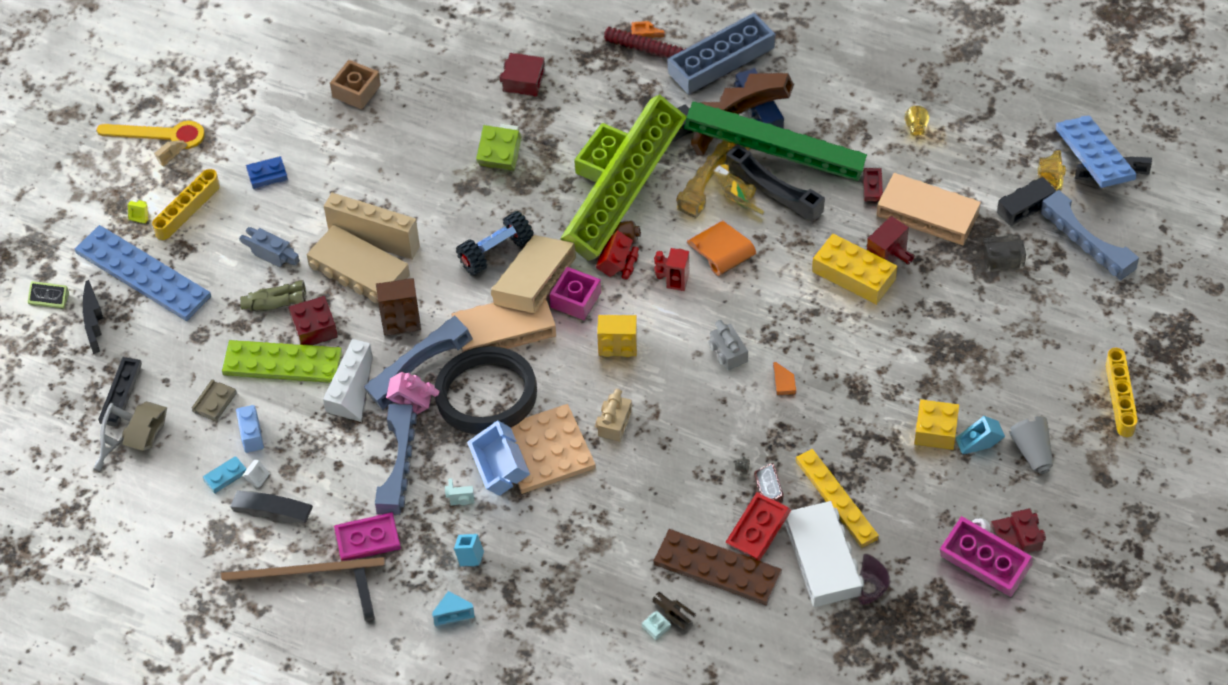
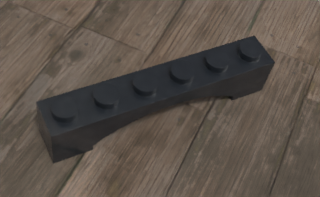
M736 144L726 154V165H728L730 172L811 222H814L824 212V196L811 188L809 190L799 189L780 180L765 169L752 156V152L739 144Z

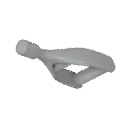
M113 403L109 404L101 424L100 457L93 468L97 472L101 471L106 456L124 439L121 436L119 440H116L105 434L110 412L129 422L134 415L114 406ZM105 443L110 445L111 447L107 448L105 446Z

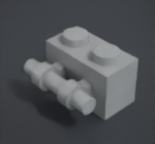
M718 320L715 323L718 329L710 331L708 343L711 350H715L719 363L721 365L724 364L728 371L748 362V350L731 323L726 325L722 320Z

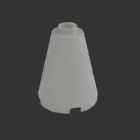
M1035 417L1036 421L1032 422L1029 419L1018 422L1010 428L1009 434L1034 472H1039V474L1049 472L1053 466L1046 417Z

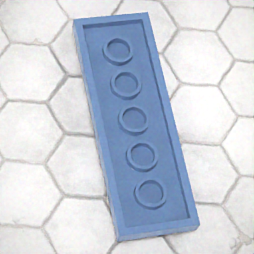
M1090 115L1056 123L1058 133L1101 188L1136 180L1135 171Z

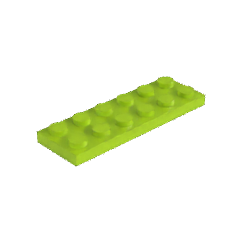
M229 340L222 374L225 376L331 383L340 365L342 347Z

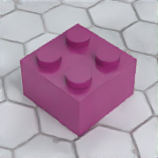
M566 267L550 293L551 308L585 321L601 294V279Z

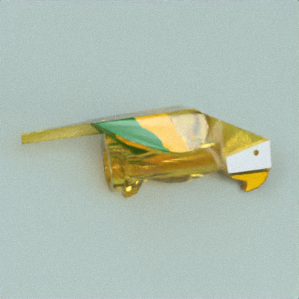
M719 165L714 170V174L725 197L746 209L749 208L764 215L763 210L750 202L756 193L755 186L752 184L746 185L740 178L731 175L728 170L729 165Z

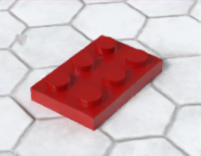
M756 492L725 543L760 561L790 514L791 509Z

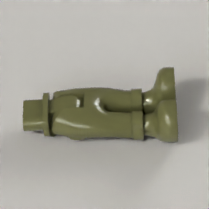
M298 280L291 285L284 284L283 286L262 288L256 292L248 293L247 296H241V310L267 311L305 302L306 286L304 280Z

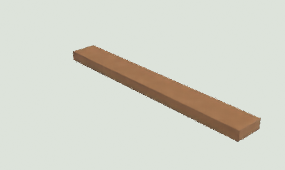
M385 557L222 572L221 579L225 581L384 566L386 561Z

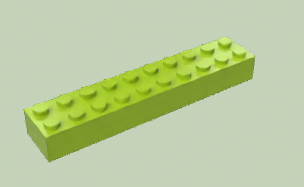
M660 94L650 99L560 239L574 243L575 251L588 262L598 257L687 116Z

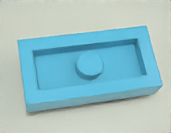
M234 456L204 475L203 480L215 494L242 477L247 469Z

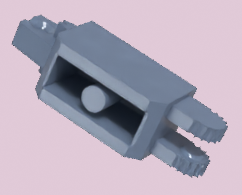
M248 227L246 233L251 238L245 235L239 237V241L250 247L251 252L255 256L277 267H281L285 262L296 266L300 261L299 255L291 248L290 242L261 228L257 230Z

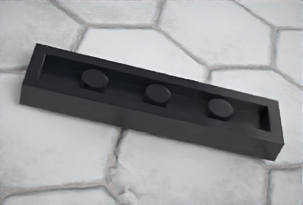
M122 357L98 418L99 424H102L110 403L125 410L142 366L141 360ZM110 412L106 425L118 427L121 417Z

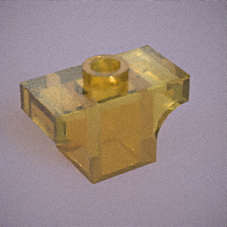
M1054 150L1053 154L1049 157H1039L1038 179L1043 176L1056 191H1061L1066 167L1062 165L1061 150Z

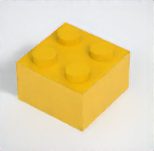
M598 315V356H637V315Z
M920 399L914 445L954 450L959 404Z

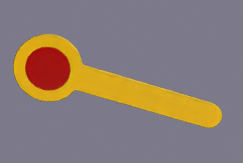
M183 121L176 124L173 128L100 124L96 129L100 136L184 141L187 144V147L184 149L198 146L205 136L202 125L195 121Z

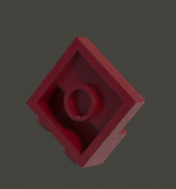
M1031 508L1011 512L1010 517L991 521L990 526L994 535L1025 553L1042 550L1044 541H1046L1044 530H1039L1038 515L1037 513H1032Z

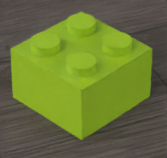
M483 125L476 156L478 164L480 166L515 171L522 138L519 130Z

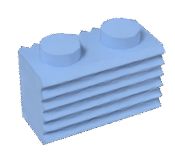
M250 405L237 408L236 413L244 451L248 453L262 450L264 445L256 407Z

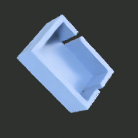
M496 421L468 441V445L486 489L500 496L513 487L512 483H519L529 476L530 472L518 444L515 443L517 441L511 427Z

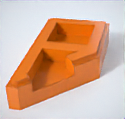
M649 21L631 22L632 34L635 33L637 36L642 35V37L646 36L647 38L665 37V32L654 27V24Z
M773 362L776 394H796L794 374L777 362Z

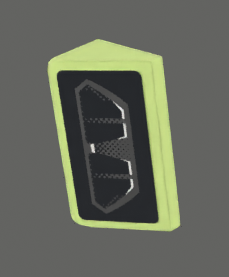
M31 281L28 304L64 309L69 296L68 288L65 285Z

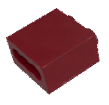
M510 52L508 59L504 61V72H501L499 82L502 83L503 92L537 97L545 73L544 57Z

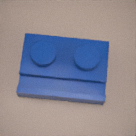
M281 156L246 165L253 189L288 180Z

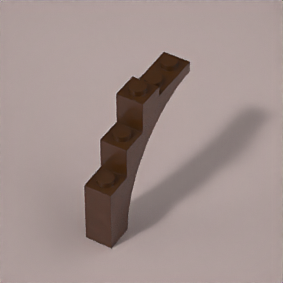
M789 73L749 74L744 88H725L720 97V102L700 103L739 115L762 103L789 99L794 83ZM695 132L694 137L691 139V146L697 156H704L714 137Z

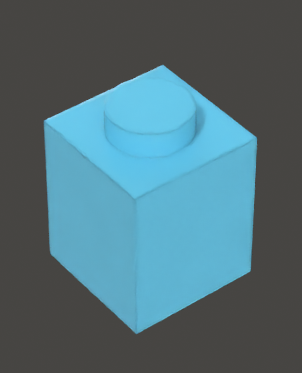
M478 534L458 535L454 551L460 566H479L484 550Z

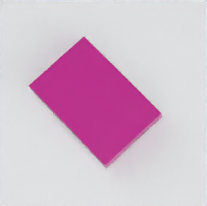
M393 512L334 525L341 561H350L401 549Z

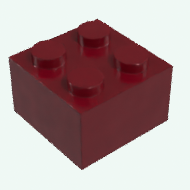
M325 296L288 307L300 345H316L338 338L336 325Z

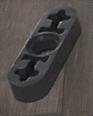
M364 567L355 568L354 573L365 621L373 620L375 617Z

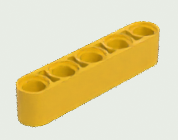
M214 169L204 170L154 218L152 225L157 239L166 240L170 238L218 191L220 183L217 172Z
M1114 347L1108 351L1105 367L1115 422L1119 435L1131 437L1135 433L1137 413L1125 352L1121 348Z

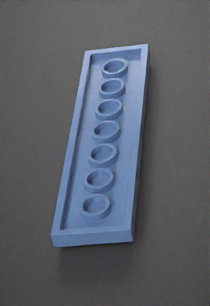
M101 225L94 229L75 248V252L79 256L185 321H188L212 297L208 290Z

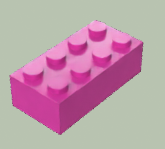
M962 516L940 547L942 558L1009 597L1013 596L1033 565L1032 556Z

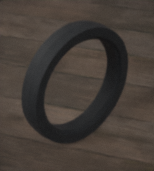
M478 347L460 353L444 365L435 382V388L439 390L435 401L443 419L455 429L470 434H479L496 421H500L512 428L527 417L534 407L537 398V381L529 362L520 354L502 347ZM499 364L515 370L525 382L522 396L511 408L497 415L487 417L469 416L456 410L447 399L448 389L454 379L465 370L478 365Z

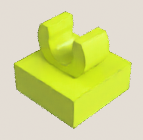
M138 200V202L130 201L128 203V220L141 223L148 221V204H146V201Z

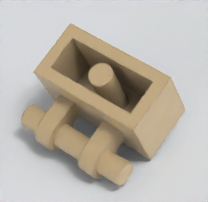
M615 389L613 394H609L607 401L603 402L601 408L602 415L597 417L595 428H598L599 437L621 442L632 413V400L621 397L622 391L620 389Z

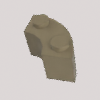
M148 401L140 406L138 405L128 427H125L123 430L122 438L124 439L122 445L142 451L152 448L158 431L164 426L168 407Z

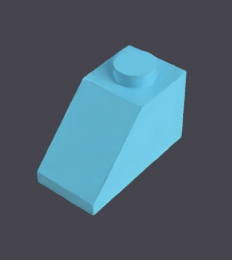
M983 416L955 438L962 454H968L993 447L1005 435L999 421Z

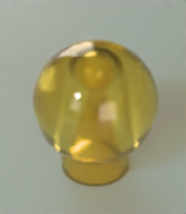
M919 105L908 108L904 115L905 123L910 128L911 135L920 136L925 134V127L929 122L928 111Z

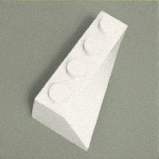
M356 339L351 340L323 398L327 413L362 422V412L367 392L364 386L368 382L373 357L370 343Z

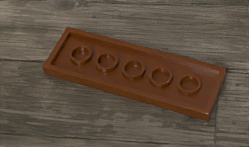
M672 529L668 530L653 560V565L766 606L782 573L781 568Z

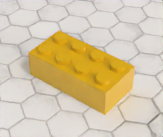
M832 233L813 257L812 272L877 305L896 280L897 265Z

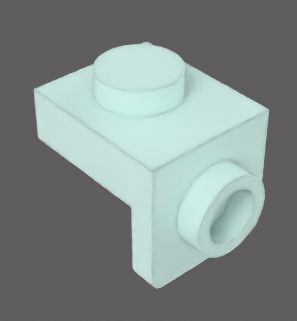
M452 478L448 479L449 486H445L446 498H450L451 505L474 503L473 486L454 488Z

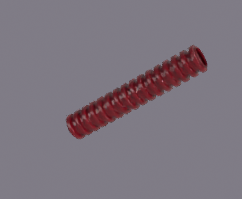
M608 26L604 33V40L606 42H614L616 45H625V47L630 46V49H640L641 52H650L651 55H660V57H665L666 59L685 50L683 47L678 48L677 45H668L667 42H658L656 39H648L646 36L642 37V35L637 36V34H632V32H622L621 29L617 30V28L612 29L611 26Z

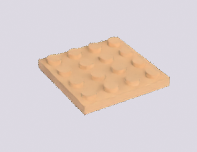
M568 404L526 417L511 428L517 441L515 443L518 444L530 472L529 476L517 483L522 494L596 469L593 457Z

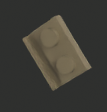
M211 379L191 407L192 412H197L201 416L217 422L237 394L236 389Z

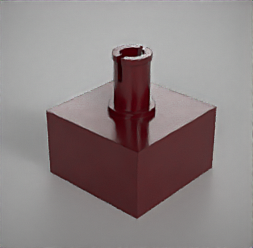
M890 216L867 238V251L891 263H894L899 258L909 265L915 257L914 254L907 251L909 227L893 216Z

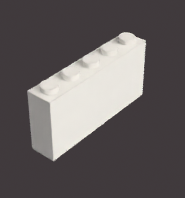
M831 501L791 510L784 522L813 607L861 596V588L864 587L863 578L861 575L858 576L856 571L858 570L856 559H852L850 555L852 552L849 541L846 542L844 538V526L838 522V510L833 508Z

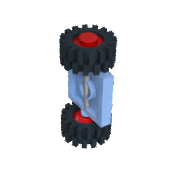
M515 211L503 219V225L505 226L491 234V236L484 238L476 244L475 241L468 239L458 245L456 253L464 269L466 268L467 272H470V275L473 276L486 269L487 260L482 253L508 237L518 247H522L534 236V231L531 230L532 226L529 225V221L525 219L526 217L522 216L521 212Z

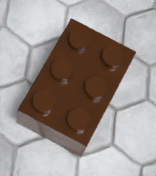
M414 278L376 283L384 336L422 330Z

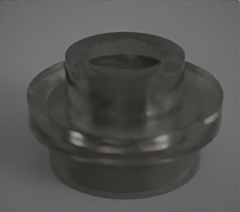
M741 456L740 459L736 460L735 471H738V475L748 474L750 459Z

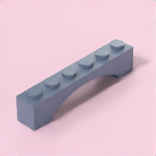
M1060 190L1043 200L1041 208L1043 216L1054 223L1059 230L1067 234L1072 241L1081 246L1099 264L1108 269L1113 276H1116L1121 281L1137 269L1139 257L1126 246L1121 248L1108 244L1087 231L1072 212V200Z
M455 315L445 321L442 326L431 332L423 341L416 344L391 366L385 368L377 377L371 379L364 386L368 395L382 410L393 402L386 398L390 378L401 372L410 374L424 361L439 353L451 349L460 350L473 339L468 328Z
M389 404L387 415L388 430L393 431L397 438L398 454L389 478L381 487H377L375 497L377 514L393 512V515H400L401 507H405V496L403 493L408 488V479L405 478L406 474L410 473L408 457H412V445H410V442L414 441L415 430L412 428L413 424L417 422V413H414L413 405Z

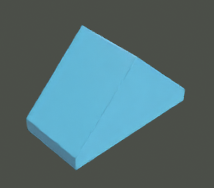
M450 591L446 593L432 612L434 626L475 618L473 604Z

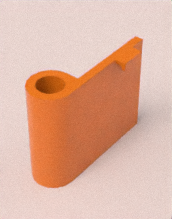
M723 220L687 240L689 246L708 259L711 270L717 276L756 255L753 243Z

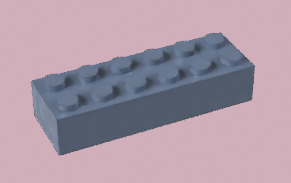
M754 12L668 58V73L689 95L774 49L775 33Z

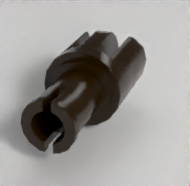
M662 592L655 594L661 601L655 596L652 599L654 604L665 611V617L683 630L687 627L674 617L677 615L688 624L692 621L681 613L680 609L682 608L694 618L696 616V613L680 601H671Z

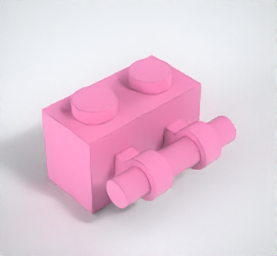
M401 372L390 378L386 398L397 404L413 405L414 413L419 414L429 408L431 395L434 397L438 396L439 390L434 388L433 384L423 382L417 375Z

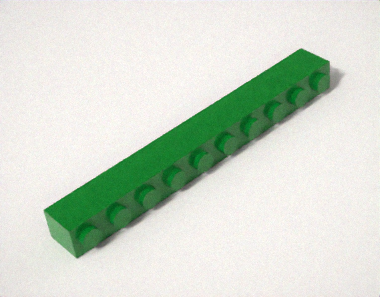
M694 101L691 103L684 126L685 129L739 144L740 146L858 182L867 154L857 150L835 145L825 140L812 138L789 129L776 127L772 124H766Z

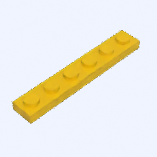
M810 449L797 456L796 463L826 502L831 501L833 508H837L840 521L858 545L864 548L878 540V533L816 452Z

